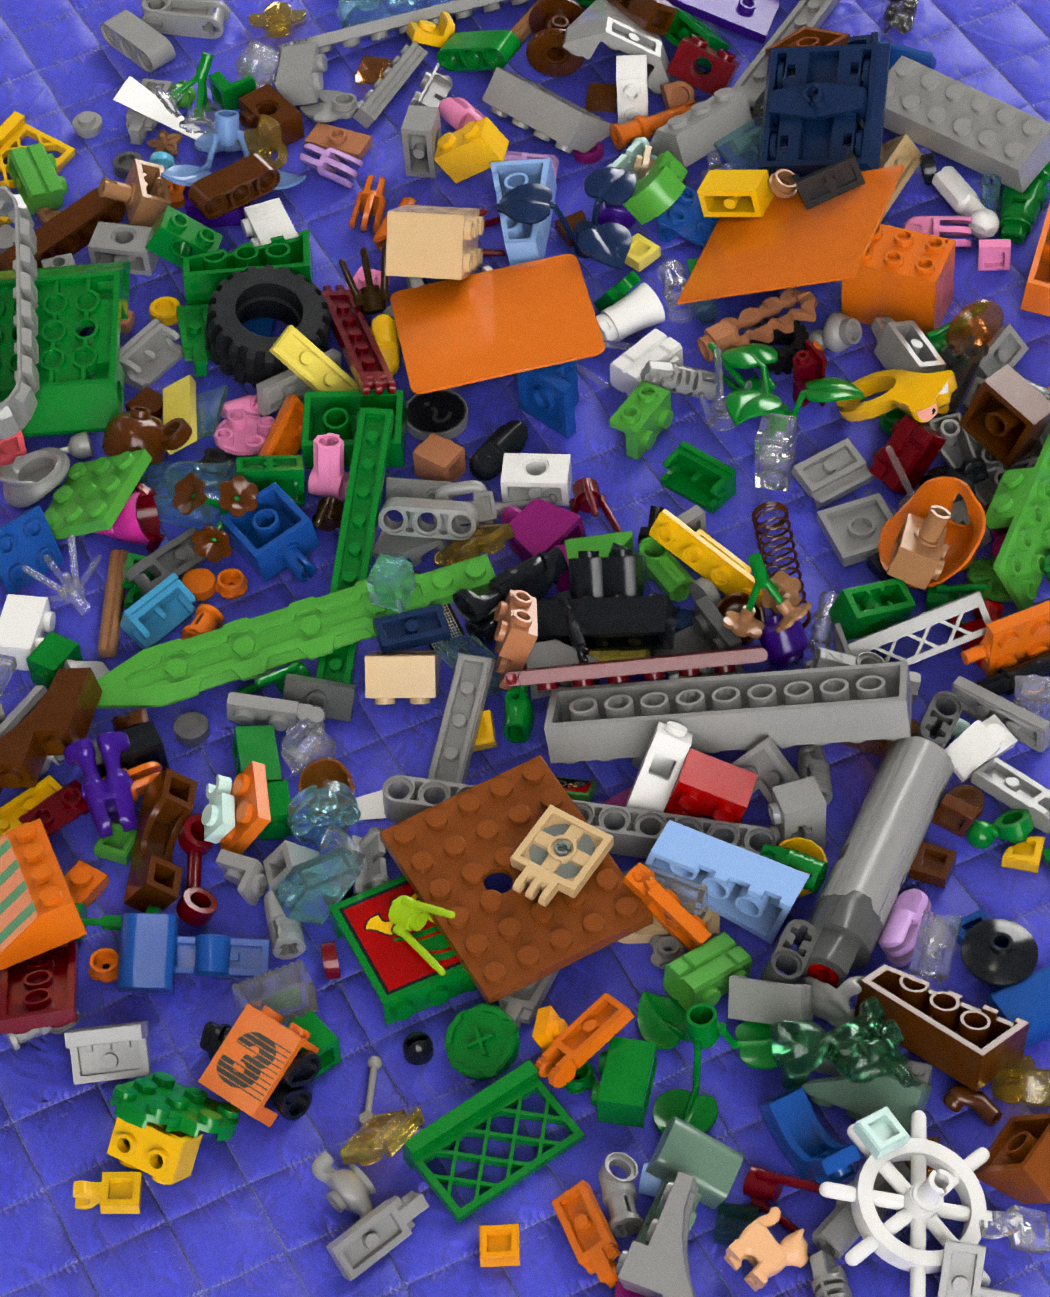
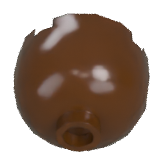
M133 406L130 411L121 412L112 417L108 422L103 436L102 449L104 448V453L109 456L119 455L126 451L133 452L146 449L153 458L150 464L161 463L167 458L166 448L160 442L164 428L163 422L159 418L150 415V409Z

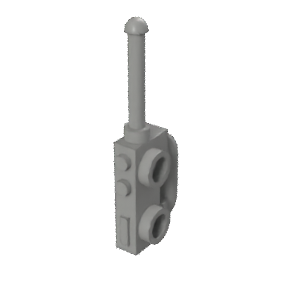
M467 480L442 485L437 489L434 498L450 500L449 497L473 493V501L468 502L476 506L479 511L477 527L479 523L484 522L485 525L494 524L493 521L498 519L497 515H502L504 509L511 504L519 509H523L534 499L539 498L551 504H556L558 500L555 494H550V496L502 504L501 501L495 502L493 491H487L486 486L478 480ZM432 514L433 522L436 523L437 518ZM465 515L454 517L455 522L460 526L471 525L470 519Z

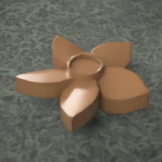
M162 129L158 133L159 139L146 142L147 146L156 148L155 152L167 151L171 155L178 154L177 145L180 144L183 136L179 133L168 134L167 131Z

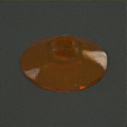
M980 300L965 307L957 314L948 328L946 336L948 348L957 356L981 352L1003 326L1004 313L1002 308L992 300Z

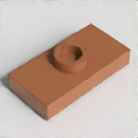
M319 122L304 140L305 144L310 143L325 150L331 147L360 160L364 158L373 145L372 136Z

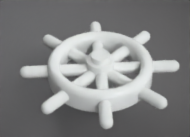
M916 1110L911 1115V1138L908 1143L877 1160L854 1132L853 1127L855 1124L850 1125L847 1129V1135L865 1155L867 1160L859 1168L852 1186L823 1182L819 1187V1193L825 1198L851 1202L852 1216L863 1240L845 1254V1262L849 1266H856L874 1252L890 1265L910 1272V1297H926V1274L941 1272L944 1249L936 1251L926 1250V1228L944 1247L945 1239L978 1244L985 1226L1011 1230L1017 1223L1016 1218L1011 1214L987 1210L985 1196L974 1171L988 1161L990 1157L988 1149L985 1147L977 1148L965 1159H962L947 1147L927 1140V1117L921 1110ZM910 1161V1183L892 1163ZM927 1166L935 1169L926 1179ZM878 1172L897 1194L873 1190ZM954 1188L962 1205L944 1202V1196ZM875 1206L896 1210V1214L882 1223ZM940 1218L964 1222L959 1239L953 1235ZM906 1226L910 1228V1246L894 1237ZM983 1269L981 1287H988L991 1279Z

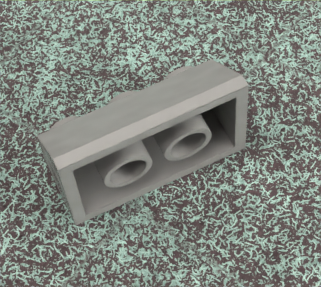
M721 88L714 93V96L705 101L695 103L691 106L690 110L682 115L670 118L667 124L656 130L649 145L652 146L651 154L658 157L660 153L668 150L686 168L754 127L746 93L732 90L731 88Z

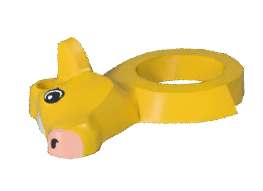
M903 369L883 370L859 378L852 382V384L864 393L865 398L879 392H888L869 401L860 402L863 399L836 401L842 418L849 422L872 419L898 407L907 415L912 416L915 421L924 423L933 419L937 414L944 415L948 413L951 394L958 386L954 372L951 370L934 373H919Z

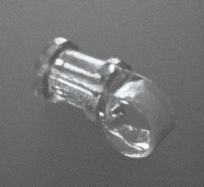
M669 260L657 269L658 280L664 285L662 291L667 303V317L676 323H686L695 317V302L677 304V300L687 283V280L684 278L685 268L677 260ZM671 269H674V271H675L674 277H673V274H672ZM678 305L689 307L685 310L674 309Z

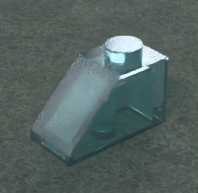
M340 847L293 866L274 894L286 918L322 926L330 915L329 906L341 901L361 874V871L349 849Z

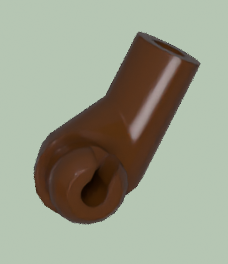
M957 1084L950 1087V1092L943 1098L944 1104L951 1111L959 1112L964 1105L972 1108L989 1127L995 1125L1002 1117L1001 1111L979 1090L975 1092L966 1086Z

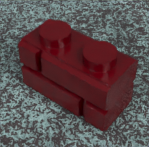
M905 414L902 419H899L891 429L892 435L886 445L878 449L874 454L873 465L869 472L883 481L893 491L911 496L919 483L918 479L924 476L947 439L925 422L920 423L915 421L912 416Z

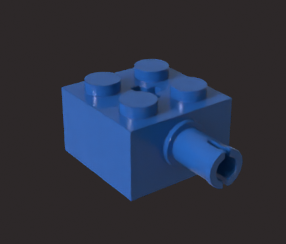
M276 482L257 494L255 498L258 501V506L253 512H246L240 518L233 517L228 512L220 518L224 531L230 536L229 543L264 582L287 567L300 582L308 581L307 577L302 573L303 571L310 578L315 575L316 566L305 557V555L320 546L312 521Z

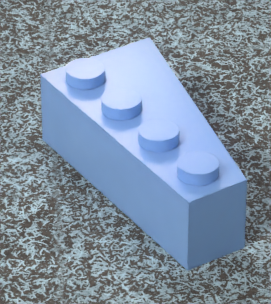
M551 158L490 162L497 204L508 191L527 183H537L552 190L550 202H555L557 184ZM550 209V215L545 220L536 224L519 223L499 212L510 266L545 258L553 213L552 209Z
M671 820L666 824L644 863L647 868L655 873L657 880L701 905L710 908L712 911L770 944L775 939L810 874Z

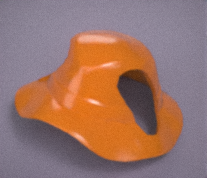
M948 476L936 477L925 481L901 509L885 523L879 535L878 553L880 562L886 571H888L895 540L908 514L911 513L926 519L932 505L943 506L951 513L954 500L958 494H961L966 503L970 524H958L953 522L951 518L947 522L944 542L949 544V547L943 559L945 564L938 580L931 579L927 588L945 582L953 575L966 570L972 564L985 533L986 516L981 503L977 500L966 482ZM905 582V584L908 585V586H910V587L918 588V587H916V586H913V585H911V584Z

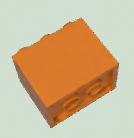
M879 223L855 278L842 280L841 313H845L850 318H855L860 323L872 325L874 319L878 317H891L895 322L914 320L924 335L927 332L938 329L953 299L956 240Z

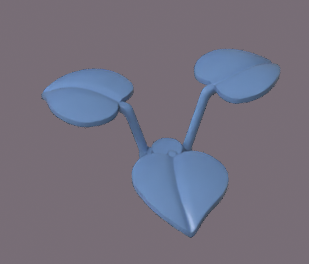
M233 110L216 111L215 124L195 141V149L208 152L207 161L204 166H172L161 172V177L175 184L191 187L196 181L212 174L209 170L215 152H234L242 149L244 157L249 156L250 154L244 139V131H239V113ZM277 170L281 177L278 186L274 190L293 187L306 179V175L300 176Z

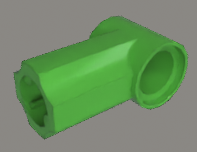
M651 536L642 540L639 545V556H642L643 578L654 582L665 595H669L671 601L674 600L679 603L687 599L690 594L689 586L694 582V579L670 551Z

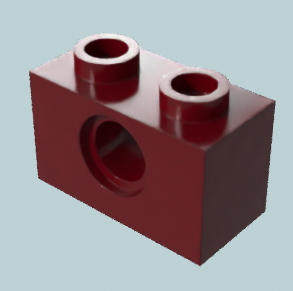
M692 35L691 38L686 36L681 40L666 72L712 96L721 88H729L740 66V63L734 60L736 56L719 48L718 52L707 46L708 41L699 36ZM700 57L710 60L712 68L709 73L702 72L699 69L698 60Z

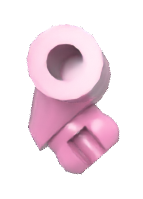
M257 394L242 396L220 403L218 406L219 414L223 419H226V414L234 409L243 410L249 415H262L258 412Z

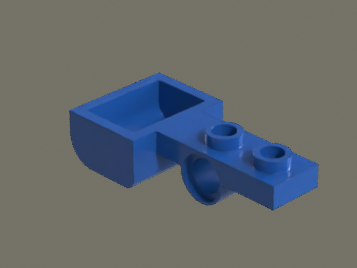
M982 908L951 923L950 933L962 948V942L967 932L974 925L989 920L990 917ZM995 944L999 948L1007 947L1003 944ZM1050 965L1032 973L1024 981L1012 986L989 985L993 993L987 996L986 1005L999 1010V1017L1014 1022L1016 1018L1030 1022L1024 1050L1050 1037Z
M124 913L121 916L117 974L118 992L174 994L176 975L269 979L270 939L230 938L229 936L218 934H200L196 937L178 936L179 919L174 914Z

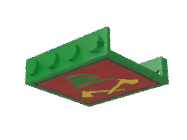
M404 876L329 906L332 929L337 938L344 937L382 1004L386 1025L406 1020L413 1014L429 1007L442 1005L448 999L462 993L477 990V987L435 923L427 920L425 926L420 931L414 930L409 931V933L445 969L446 974L444 976H440L402 937L392 932L395 924L390 922L388 914L395 899L401 895H407L420 901Z

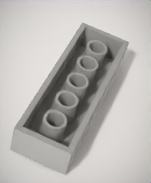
M903 55L889 70L884 128L899 135L907 134L913 142L1021 193L1028 188L1050 161V123Z

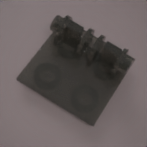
M887 0L891 3L888 4L883 15V20H886L884 33L887 34L890 27L897 29L900 33L910 31L913 28L918 0Z

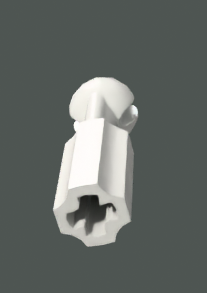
M945 166L941 171L935 173L931 183L958 216H972V223L968 224V227L972 228V234L979 239L993 237L997 233L1000 224L997 214L991 209L985 208L977 197L976 192L953 166Z

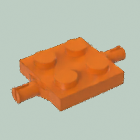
M1050 600L986 624L985 636L979 645L961 651V658L964 664L969 665L982 659L981 668L987 677L997 674L999 668L1005 667L1008 669L1050 651Z

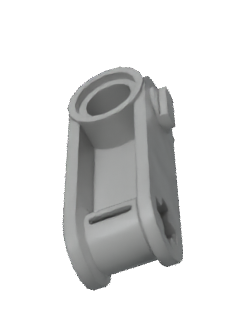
M142 0L143 16L141 20L161 34L218 39L224 33L225 27L223 24L229 19L231 11L227 4L219 0Z

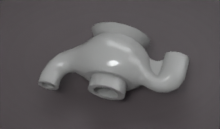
M323 1151L314 1159L311 1169L316 1179L327 1184L330 1192L326 1194V1199L337 1212L342 1213L344 1210L358 1214L361 1220L373 1210L369 1194L376 1193L374 1185L367 1175L355 1164L350 1163L349 1169H334L332 1167L334 1163L333 1158L326 1151Z

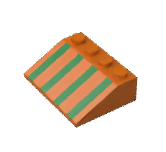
M41 818L23 823L17 828L6 832L0 838V971L87 935Z

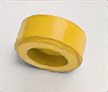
M170 296L155 299L149 306L151 320L156 318L166 326L177 323L176 306H181L180 302Z

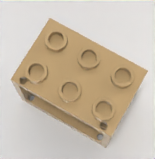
M405 204L387 212L385 276L462 280L476 273L477 267H482L483 249L478 248L479 235H483L484 217L479 216L480 209Z

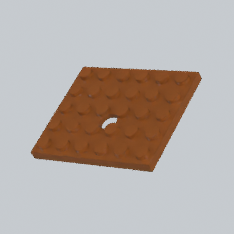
M541 755L380 831L381 842L419 900L455 912L454 918L442 917L429 913V915L489 1005L652 924V914L641 898L622 882L625 875L609 852L575 899L558 891L550 903L544 907L538 904V899L543 892L542 890L534 900L525 897L526 890L530 885L529 883L520 894L513 891L512 887L502 894L496 890H487L485 888L484 882L486 878L494 873L507 874L511 877L514 884L522 871L511 866L510 857L550 804L588 823Z

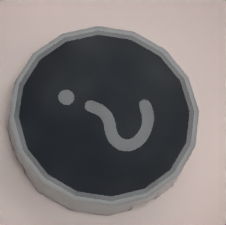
M444 389L426 394H416L406 403V430L416 439L424 441L433 432L445 439L451 440L459 436L467 428L469 416L467 403L460 394L451 390Z

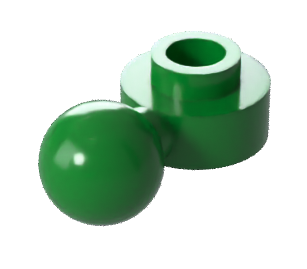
M1013 809L1001 814L992 824L985 820L974 821L966 832V838L968 843L977 849L988 848L997 837L1011 843H1017L1029 836V833L1034 829V823L1028 810Z

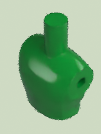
M528 685L514 686L505 694L503 733L505 738L513 743L527 742L534 726V708L531 699L527 695Z

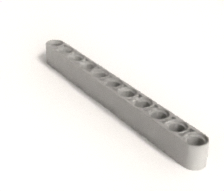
M395 775L389 777L382 786L384 813L389 820L399 823L475 785ZM572 799L588 824L614 837V845L609 851L611 854L647 859L652 847L669 820L760 855L761 851L757 850H761L764 844L777 846V837L774 832L762 826L730 823Z

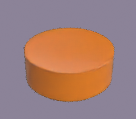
M192 569L182 578L181 582L193 593L196 598L195 601L207 600L216 592L215 576L208 569Z

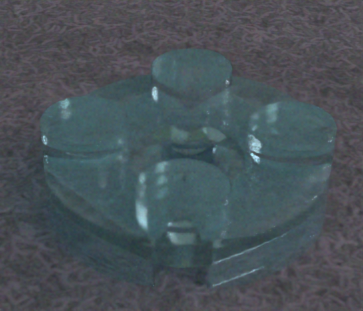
M330 781L327 782L329 787L320 789L315 784L299 792L290 801L287 807L289 817L288 820L286 819V822L294 838L304 843H315L319 848H325L330 846L337 836L344 833L352 824L360 819L361 812L358 808L357 800L352 790L344 783Z

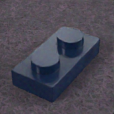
M441 604L373 619V628L382 655L450 640V629Z

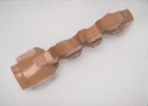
M788 288L784 290L779 298L768 297L762 301V305L759 308L749 307L743 309L738 319L725 317L719 323L706 328L704 336L697 339L700 353L707 362L715 360L718 364L720 361L708 348L710 342L714 343L722 353L727 349L750 344V339L769 344L774 340L773 330L778 329L788 334L794 332V320L816 321L815 308L817 307V298L810 291ZM798 302V309L792 308L788 314L780 318H771L767 324L754 330L748 329L745 334L739 336V329H747L756 325L764 317L768 319L779 314L783 308L789 309Z

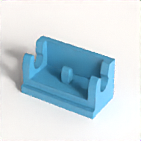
M172 573L123 612L120 628L142 650L155 646L195 614L196 608L192 603L196 598L178 579V576Z

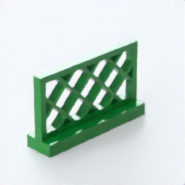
M530 1060L403 1142L404 1161L411 1170L415 1168L457 1223H460L584 1140L585 1134L538 1078L539 1071ZM536 1092L545 1103L544 1114L521 1110L523 1100ZM515 1105H517V1110H516V1109H510V1108L514 1107ZM549 1109L553 1112L554 1115L548 1114ZM498 1116L515 1118L513 1134L490 1131L491 1121ZM519 1120L543 1122L540 1138L517 1135ZM547 1123L563 1125L570 1133V1136L561 1142L544 1139ZM486 1125V1130H481V1129H480V1128H482L483 1126ZM466 1137L484 1139L482 1154L459 1152L460 1141ZM488 1140L511 1143L509 1159L486 1156ZM455 1145L454 1151L448 1150ZM515 1145L539 1147L537 1158L531 1162L513 1160ZM543 1148L549 1149L542 1154ZM436 1157L451 1159L450 1176L433 1174L426 1164ZM457 1160L480 1164L477 1180L454 1177ZM484 1165L507 1168L506 1178L499 1183L482 1181ZM512 1169H517L516 1172L511 1174ZM442 1184L448 1185L447 1191ZM459 1186L476 1189L474 1200L460 1208L451 1197L452 1187ZM480 1190H485V1191H486V1192H484L483 1194H481V1195L479 1196Z

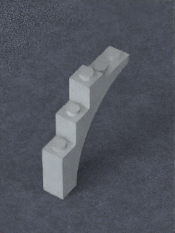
M678 1172L674 1183L670 1181L664 1190L662 1205L665 1206L659 1220L654 1218L649 1226L646 1237L649 1245L633 1240L629 1251L624 1250L620 1255L616 1273L619 1274L618 1279L624 1289L646 1297H696L690 1279L687 1251L690 1217L699 1190L694 1177Z

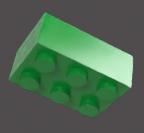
M370 390L369 395H362L360 391L305 392L301 447L306 469H313L314 467L313 440L317 435L327 433L338 434L344 441V468H350L360 408L393 409L394 423L387 467H405L407 409L404 390H396L395 394H388L387 390H383V394L375 395L373 390Z

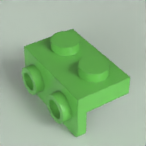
M641 381L609 419L610 427L625 433L626 456L638 461L646 450H650L653 447L656 438L663 429L669 428L674 416L673 411H671V391L649 382Z

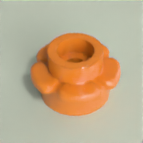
M227 568L218 574L215 590L225 599H237L247 592L248 586L246 584L248 579L241 570Z
M101 948L95 951L89 960V976L93 980H100L103 983L115 981L118 974V953L111 948Z

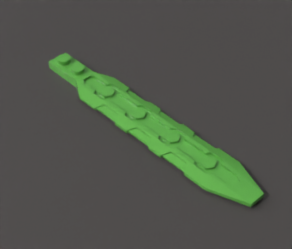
M487 554L423 574L388 572L356 582L355 586L317 598L311 596L292 602L283 609L251 619L245 617L223 624L222 628L184 640L178 638L143 649L97 680L103 691L97 709L164 707L199 696L200 692L236 680L246 681L265 675L268 670L306 658L309 660L333 653L334 649L372 637L377 639L373 628L374 618L438 604L443 606L453 603V594L459 589L466 588L476 594L489 591V580L496 575Z

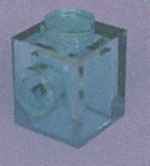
M380 553L366 580L371 604L397 612H404L416 587L412 562L397 555L389 556Z

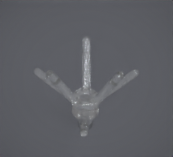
M69 535L68 544L72 578L69 572H64L63 574L48 554L43 556L44 561L62 586L27 565H24L22 570L59 593L48 596L49 604L64 600L67 605L72 603L80 616H83L92 610L83 596L87 593L84 585L102 560V556L96 555L83 576L79 578L75 537Z

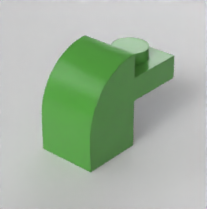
M668 150L660 153L649 174L636 181V188L632 197L622 205L642 225L664 213L681 196L686 188L682 182L688 170Z

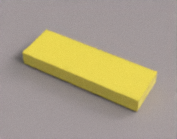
M293 325L285 328L269 350L315 392L360 391L352 377Z
M190 374L163 389V424L165 425L175 418H183L192 428V434L183 446L171 451L166 449L170 455L197 441L196 381Z

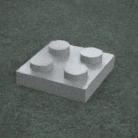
M877 493L817 511V522L841 565L846 567L866 561L868 557L878 552V540L881 529L893 514L881 494Z

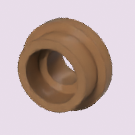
M779 169L771 174L768 179V186L773 194L779 198H793L797 194V187L791 176L795 173L787 169Z

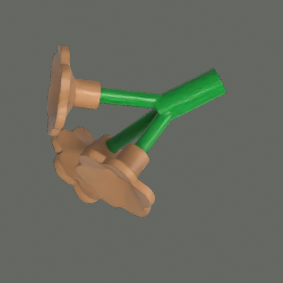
M754 553L748 557L755 579L748 603L743 605L740 613L735 611L726 612L722 625L731 629L739 637L760 638L765 625L754 617L756 612L754 605L760 589L764 593L761 597V604L766 609H772L776 614H782V619L774 628L776 633L788 629L796 621L804 617L812 607V604L807 602L798 606L801 602V596L798 593L801 589V582L795 577H790L784 571H779L775 573L773 578H769L761 554Z

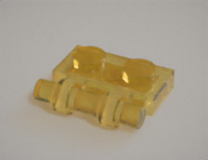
M510 523L477 525L474 534L466 540H449L450 545L437 552L434 556V561L436 564L445 567L480 556L482 552H486L487 555L497 553L505 548L504 542L515 536Z

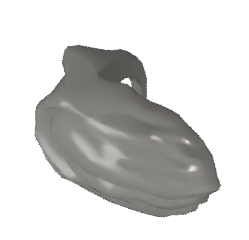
M810 976L802 977L797 984L812 985L813 1015L824 1019L838 1029H854L860 1019L854 1016L856 1006L851 1010L849 1000L852 996L862 991V987L859 984L860 980L864 978L863 976L850 977L837 989L828 983H823Z

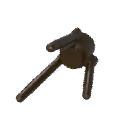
M386 242L382 245L381 290L379 285H373L365 247L360 249L366 287L360 289L361 294L343 259L339 260V265L353 295L355 307L360 306L363 315L382 313L387 308L385 301L390 300L388 276H385Z
M335 497L322 498L319 501L316 514L312 516L311 521L314 529L319 528L322 531L331 532L339 528L340 533L344 504Z

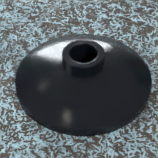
M989 919L974 925L967 932L962 942L961 955L965 967L975 978L992 986L1004 987L1018 984L1032 974L1038 961V947L1030 932L1018 923L1006 919ZM995 944H1003L1007 947L999 948Z

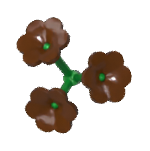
M188 473L185 479L179 480L175 486L176 495L173 498V506L179 509L183 515H189L193 509L207 504L218 508L222 514L221 517L230 512L233 517L240 518L246 512H253L258 506V501L255 498L258 494V487L254 483L247 482L245 477L241 475H235L231 481H223L219 485L218 490L221 496L218 501L207 497L206 493L203 492L205 488L204 481L198 479V476L194 473ZM220 519L216 528L206 525L202 530L195 531L191 537L192 542L195 544V554L200 557H206L213 563L220 562L222 557H229L233 550L229 544V534L222 531L223 526Z

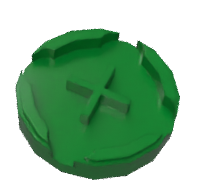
M482 1003L458 1013L448 1026L444 1040L445 1051H447L451 1066L468 1079L478 1081L494 1079L506 1072L517 1058L520 1047L519 1029L513 1018L495 1005Z

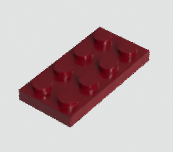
M77 939L1 970V1035L7 1033L24 1034L31 1029L48 1026L60 1028L71 1022H77L79 959Z

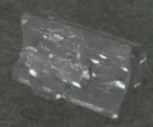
M924 910L910 965V974L918 975L921 979L929 982L942 983L943 980L948 981L962 923L961 916H941Z

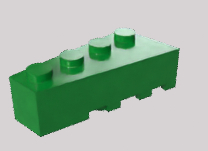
M309 230L298 232L299 237L285 240L283 235L273 237L270 244L255 247L252 242L241 244L234 252L227 253L224 249L183 257V282L187 305H209L211 294L216 291V286L222 280H229V275L237 271L243 273L245 268L256 266L259 269L264 268V265H273L274 269L282 270V267L291 269L292 274L298 275L300 273L307 277L309 284L313 283V259Z

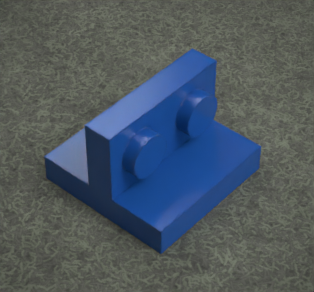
M577 361L516 373L519 408L565 438H569L576 432L574 407L579 402Z

